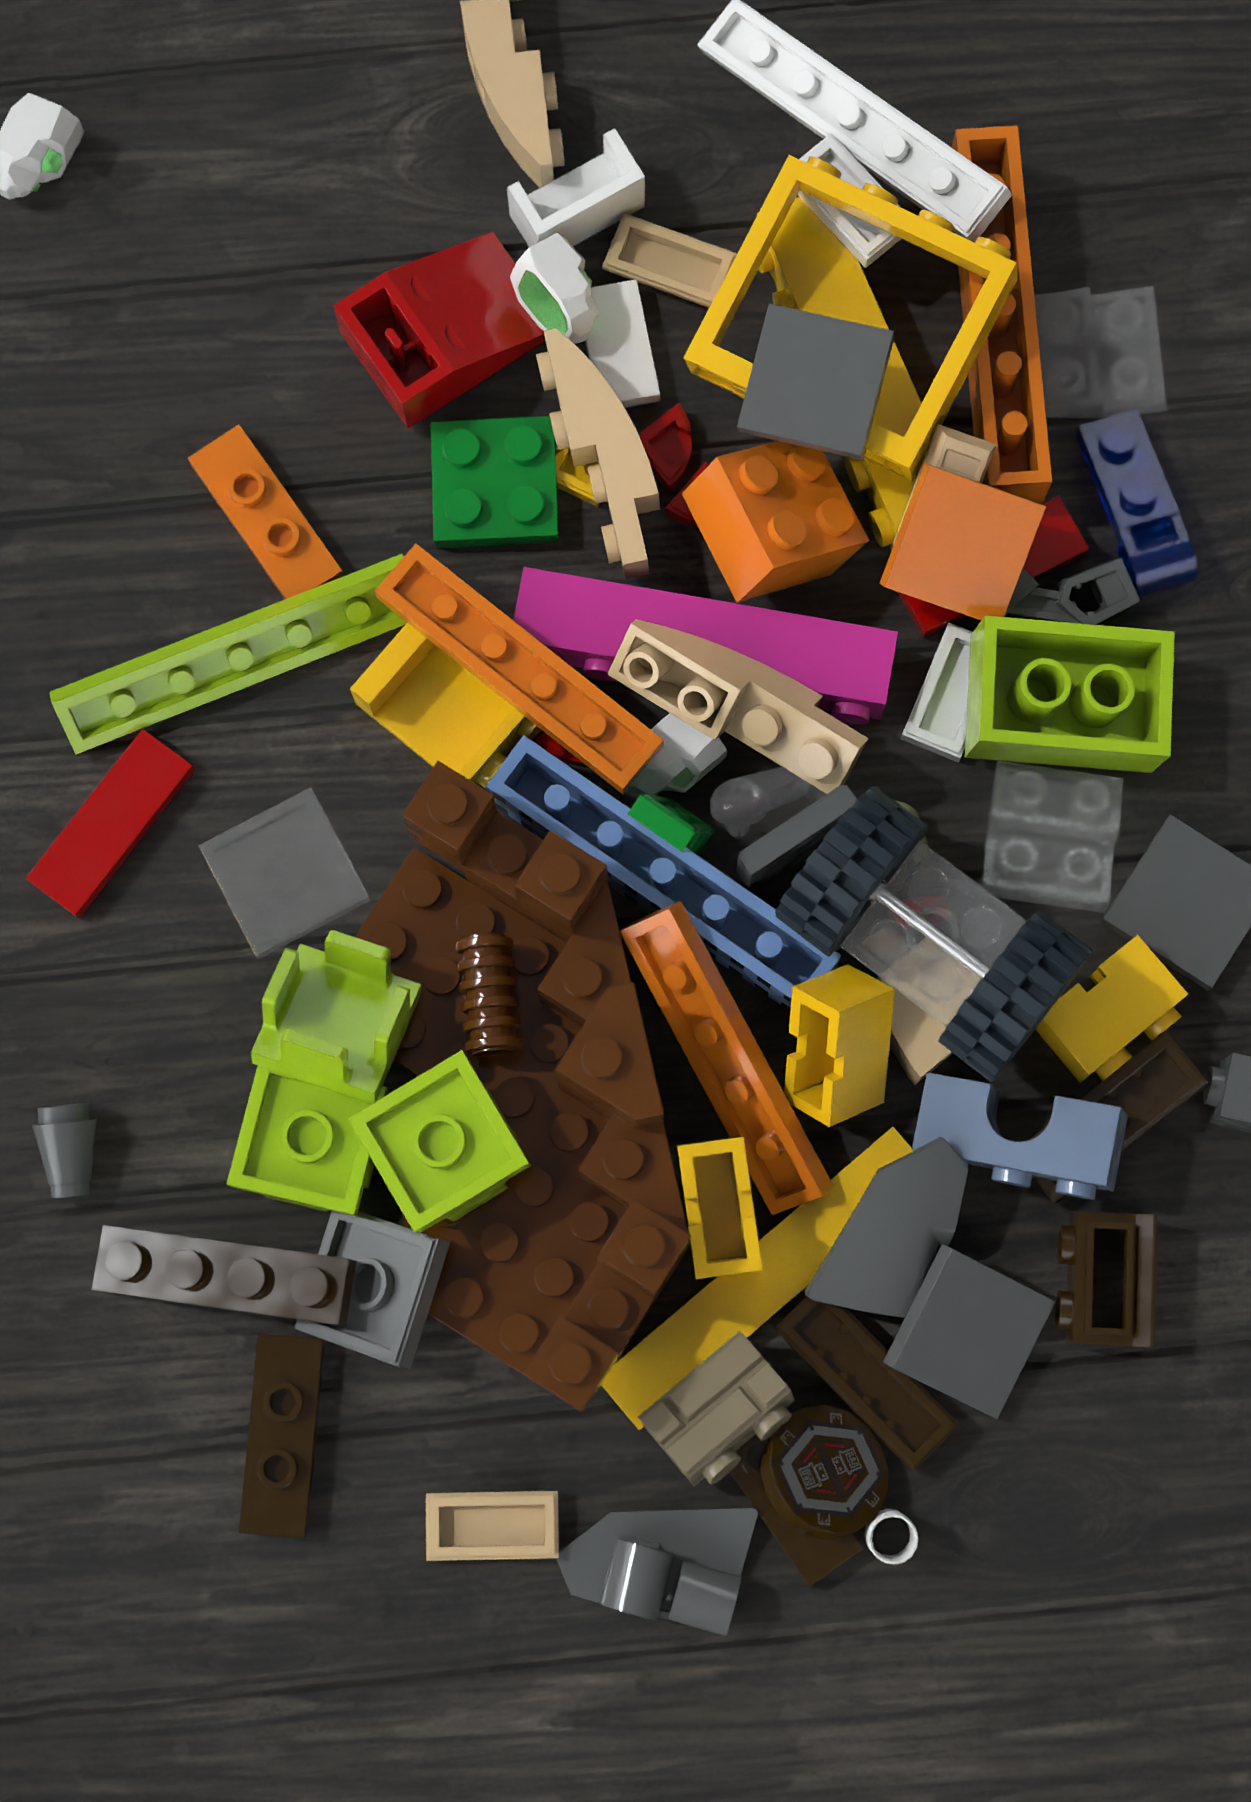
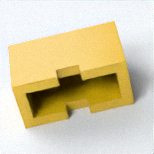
M1136 935L1104 961L1089 976L1096 986L1086 992L1077 983L1057 1000L1041 1023L1035 1028L1080 1083L1094 1071L1104 1081L1133 1057L1125 1048L1127 1044L1143 1031L1153 1041L1182 1017L1174 1006L1185 998L1188 993L1139 935Z
M849 964L792 987L789 1033L797 1037L796 1052L787 1055L784 1094L790 1105L831 1127L884 1103L895 995L893 987Z
M744 1137L678 1145L696 1279L762 1270Z

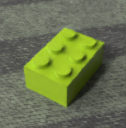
M985 615L970 635L965 758L1152 773L1171 756L1175 632Z

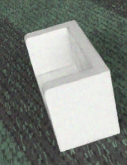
M616 129L603 134V154L529 195L526 194L518 181L507 187L510 216L529 247L557 232L563 235L572 246H575L620 221L624 213L631 215L645 207V176Z

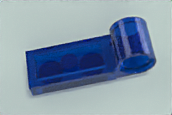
M1135 409L1078 425V444L1118 541V559L1122 558L1137 595L1142 596L1195 581L1197 578V564L1194 550L1138 410Z

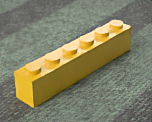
M800 197L795 198L759 267L761 274L770 271L778 289L777 292L773 293L774 305L889 330L859 261ZM893 342L873 422L904 437L922 403L896 344ZM844 457L845 467L853 487L857 492L865 489L874 509L868 513V517L878 544L881 547L890 545L892 550L894 539L920 468L913 481L866 458L860 460Z

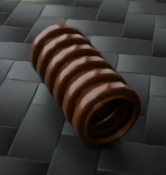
M501 933L471 935L462 938L461 941L455 944L456 953L463 955V961L457 964V972L464 974L465 981L459 984V992L466 994L467 999L461 1003V1012L468 1014V1021L464 1022L462 1027L464 1033L470 1034V1041L464 1044V1050L473 1057L504 1056L516 1053L518 1049L523 1047L522 1038L515 1035V1030L521 1027V1019L514 1016L513 1010L519 1007V999L512 996L511 990L517 987V979L510 976V970L516 966L515 959L508 956V950L514 947V943L511 937Z

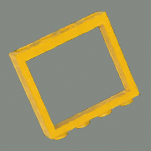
M788 155L683 358L692 374L744 399L753 363L718 346L799 190L986 278L905 436L903 437L877 423H872L864 458L913 481L924 460L936 425L943 424L1017 281V262L1009 259L1011 253L1008 249L993 240L978 237L974 243L953 233L954 225L934 212L921 210L917 216L896 206L898 199L879 186L865 183L863 188L860 189L841 180L842 173L824 160L809 157L807 162H803Z

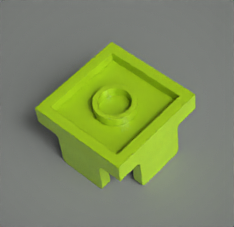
M335 930L329 931L325 940V952L303 944H299L297 951L285 948L262 999L263 1025L251 1051L252 1064L373 1104L377 1101L421 997V984L392 974L391 951L388 948Z
M462 1050L348 1118L416 1234H420L445 1218L451 1221L461 1218L507 1190V1180L532 1166L521 1149L517 1136L489 1089L481 1081Z
M257 1066L227 1185L259 1193L268 1199L326 1213L334 1211L356 1217L363 1189H369L375 1164L348 1118L371 1104ZM382 1086L377 1101L388 1094L387 1087Z

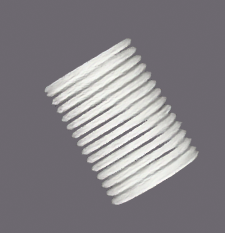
M880 1510L877 1517L865 1526L864 1536L867 1546L876 1558L884 1563H903L912 1557L917 1549L918 1534L916 1527L898 1510ZM889 1517L905 1520L910 1530L909 1542L905 1549L894 1555H884L877 1552L873 1548L872 1543L874 1528L880 1521Z

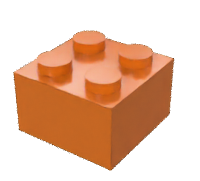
M775 441L718 456L682 493L737 603L830 576L869 541L824 452L820 450Z

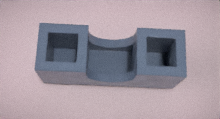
M927 1073L912 1150L915 1151L931 1141L942 1137L945 1138L967 1168L968 1165L993 1169L991 1180L1030 1188L1032 1177L1057 1181L1055 1191L1057 1193L1095 1200L1097 1189L1114 1192L1128 1114L1121 1107L1055 1096L1051 1119L1046 1129L1034 1139L1014 1142L1005 1139L999 1131L996 1115L1001 1092L993 1085Z

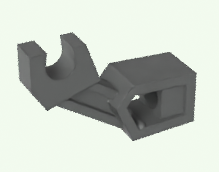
M1122 558L1105 562L1057 581L1054 591L1036 588L1039 585L1038 582L1023 568L1005 616L1013 615L1045 621L1096 625L1138 603L1140 599ZM1087 582L1098 609L1083 613L1074 601L1069 600L1070 592L1080 589L1082 583Z

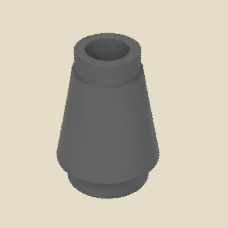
M89 1103L37 1108L38 1124H32L48 1185L51 1188V1198L91 1194L90 1181L97 1118L90 1117Z

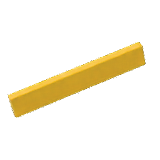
M894 1127L889 1129L831 1179L833 1187L824 1196L800 1205L758 1241L762 1270L717 1276L613 1365L601 1386L638 1430L644 1427L638 1416L739 1331L746 1338L749 1337L808 1286L877 1170L914 1151Z

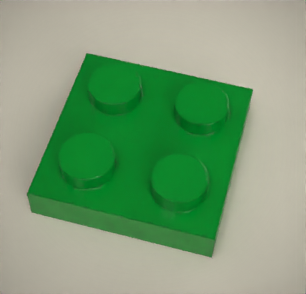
M550 416L431 422L433 540L436 548L560 542L556 473L557 445Z

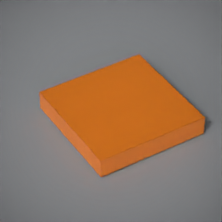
M924 463L879 584L894 591L982 620L985 615L1004 617L1046 506Z

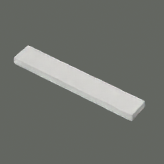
M732 0L697 45L706 56L823 139L832 133L865 169L921 209L934 212L947 219L954 225L953 231L956 234L974 243L1012 196L1008 187L741 0Z

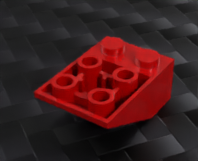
M493 231L386 271L333 305L340 333L407 429L545 341L544 331L538 327L518 302L510 279L516 264Z

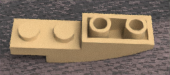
M514 0L460 1L469 63L477 90L489 119L505 147L522 170L541 188L554 181L553 167L564 166L561 129L549 130L547 110L558 109L554 72L542 73L540 50L527 51L523 18L511 19L509 1Z
M558 329L545 330L544 336L547 352L536 354L544 391L556 389L561 411L549 413L557 450L570 447L574 467L593 462L599 463L598 465L589 466L587 469L595 504L607 501L612 524L601 526L609 563L621 561L625 579L649 574L648 558L637 514L659 510L660 503L651 465L641 439L621 400L597 367Z
M638 619L634 620L630 624L607 674L713 740H716L723 732H727L826 794L841 784L844 786L869 739L819 709L817 706L823 696L798 681L732 649L659 624Z

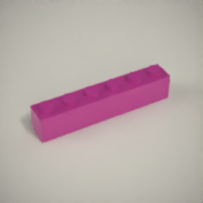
M523 568L513 621L570 666L584 668L583 674L588 677L603 681H617L607 675L630 624L638 619L701 637L732 649L785 674L822 695L823 697L817 707L822 710L832 711L831 716L841 722L867 724L869 718L881 720L887 700L898 631L540 569Z

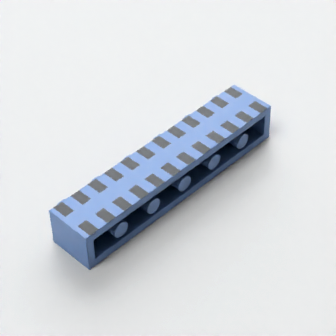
M522 736L486 785V790L494 795L496 807L539 838L544 840L551 830L607 865L609 886L647 913L651 914L681 900L710 956L789 1012L791 1011L793 986L837 968L842 956L841 954L834 951L831 956L827 957L776 918V909L695 853L681 852L629 816L630 808L526 736Z

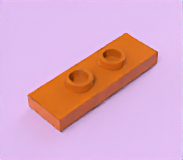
M239 424L188 457L192 468L284 599L344 576L342 569Z

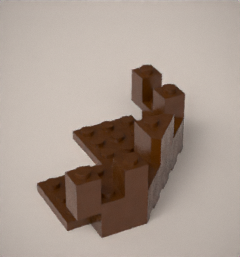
M437 761L402 814V818L412 839L464 870L466 879L413 847L355 937L388 948L391 951L392 974L421 984V997L393 1062L418 1077L462 1050L481 1081L489 1089L520 1142L519 1145L532 1166L507 1180V1190L455 1221L445 1218L423 1231V1233L450 1241L428 1314L584 1413L616 1360L620 1359L689 1248L691 1235L688 1234L663 1125L664 1113L635 986L630 980L607 880V865L551 830L544 840L499 813L492 793L442 762ZM501 933L513 939L514 947L508 950V956L515 959L516 966L510 970V976L517 979V987L511 990L512 996L519 999V1007L513 1010L514 1016L521 1019V1027L515 1030V1035L523 1040V1047L518 1049L516 1053L496 1057H473L464 1050V1044L470 1041V1034L464 1033L462 1024L468 1021V1014L461 1012V1003L467 999L466 994L459 992V984L465 981L464 974L457 972V964L463 961V955L456 953L455 944L467 936ZM402 1214L397 1224L411 1228L406 1217Z

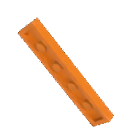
M414 544L375 590L377 599L620 793H625L664 746V740L418 544Z
M681 900L631 922L619 932L729 1137H744L748 1172L771 1215L824 1196L833 1187V1184Z

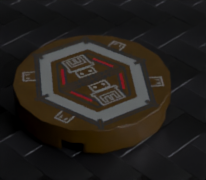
M825 1404L802 1407L776 1430L767 1443V1451L762 1454L760 1472L768 1499L784 1521L794 1528L800 1526L804 1530L814 1533L811 1535L812 1537L823 1540L848 1537L875 1519L887 1498L889 1471L883 1449L869 1427L846 1410Z

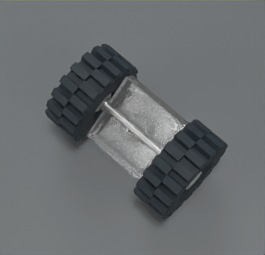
M872 786L856 800L852 808L849 807L838 824L829 830L823 838L824 841L806 860V865L797 873L791 882L792 886L783 895L780 901L781 904L776 909L775 917L827 957L831 956L840 947L846 950L945 1026L946 1029L939 1037L938 1042L992 1082L1064 993V990L1078 974V971L1083 967L1093 950L1041 910L1037 911L1027 921L925 844L922 840L928 830V825L879 788Z

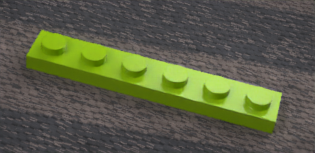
M403 554L49 692L52 705L75 754L92 749L406 625L407 622L377 599L375 594L377 587L402 560Z

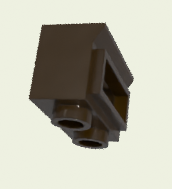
M1076 1211L1069 1215V1225L1059 1226L1057 1259L1059 1264L1068 1265L1067 1291L1058 1290L1055 1324L1057 1330H1066V1345L1139 1349L1154 1347L1157 1215ZM1094 1229L1125 1230L1122 1329L1092 1327Z

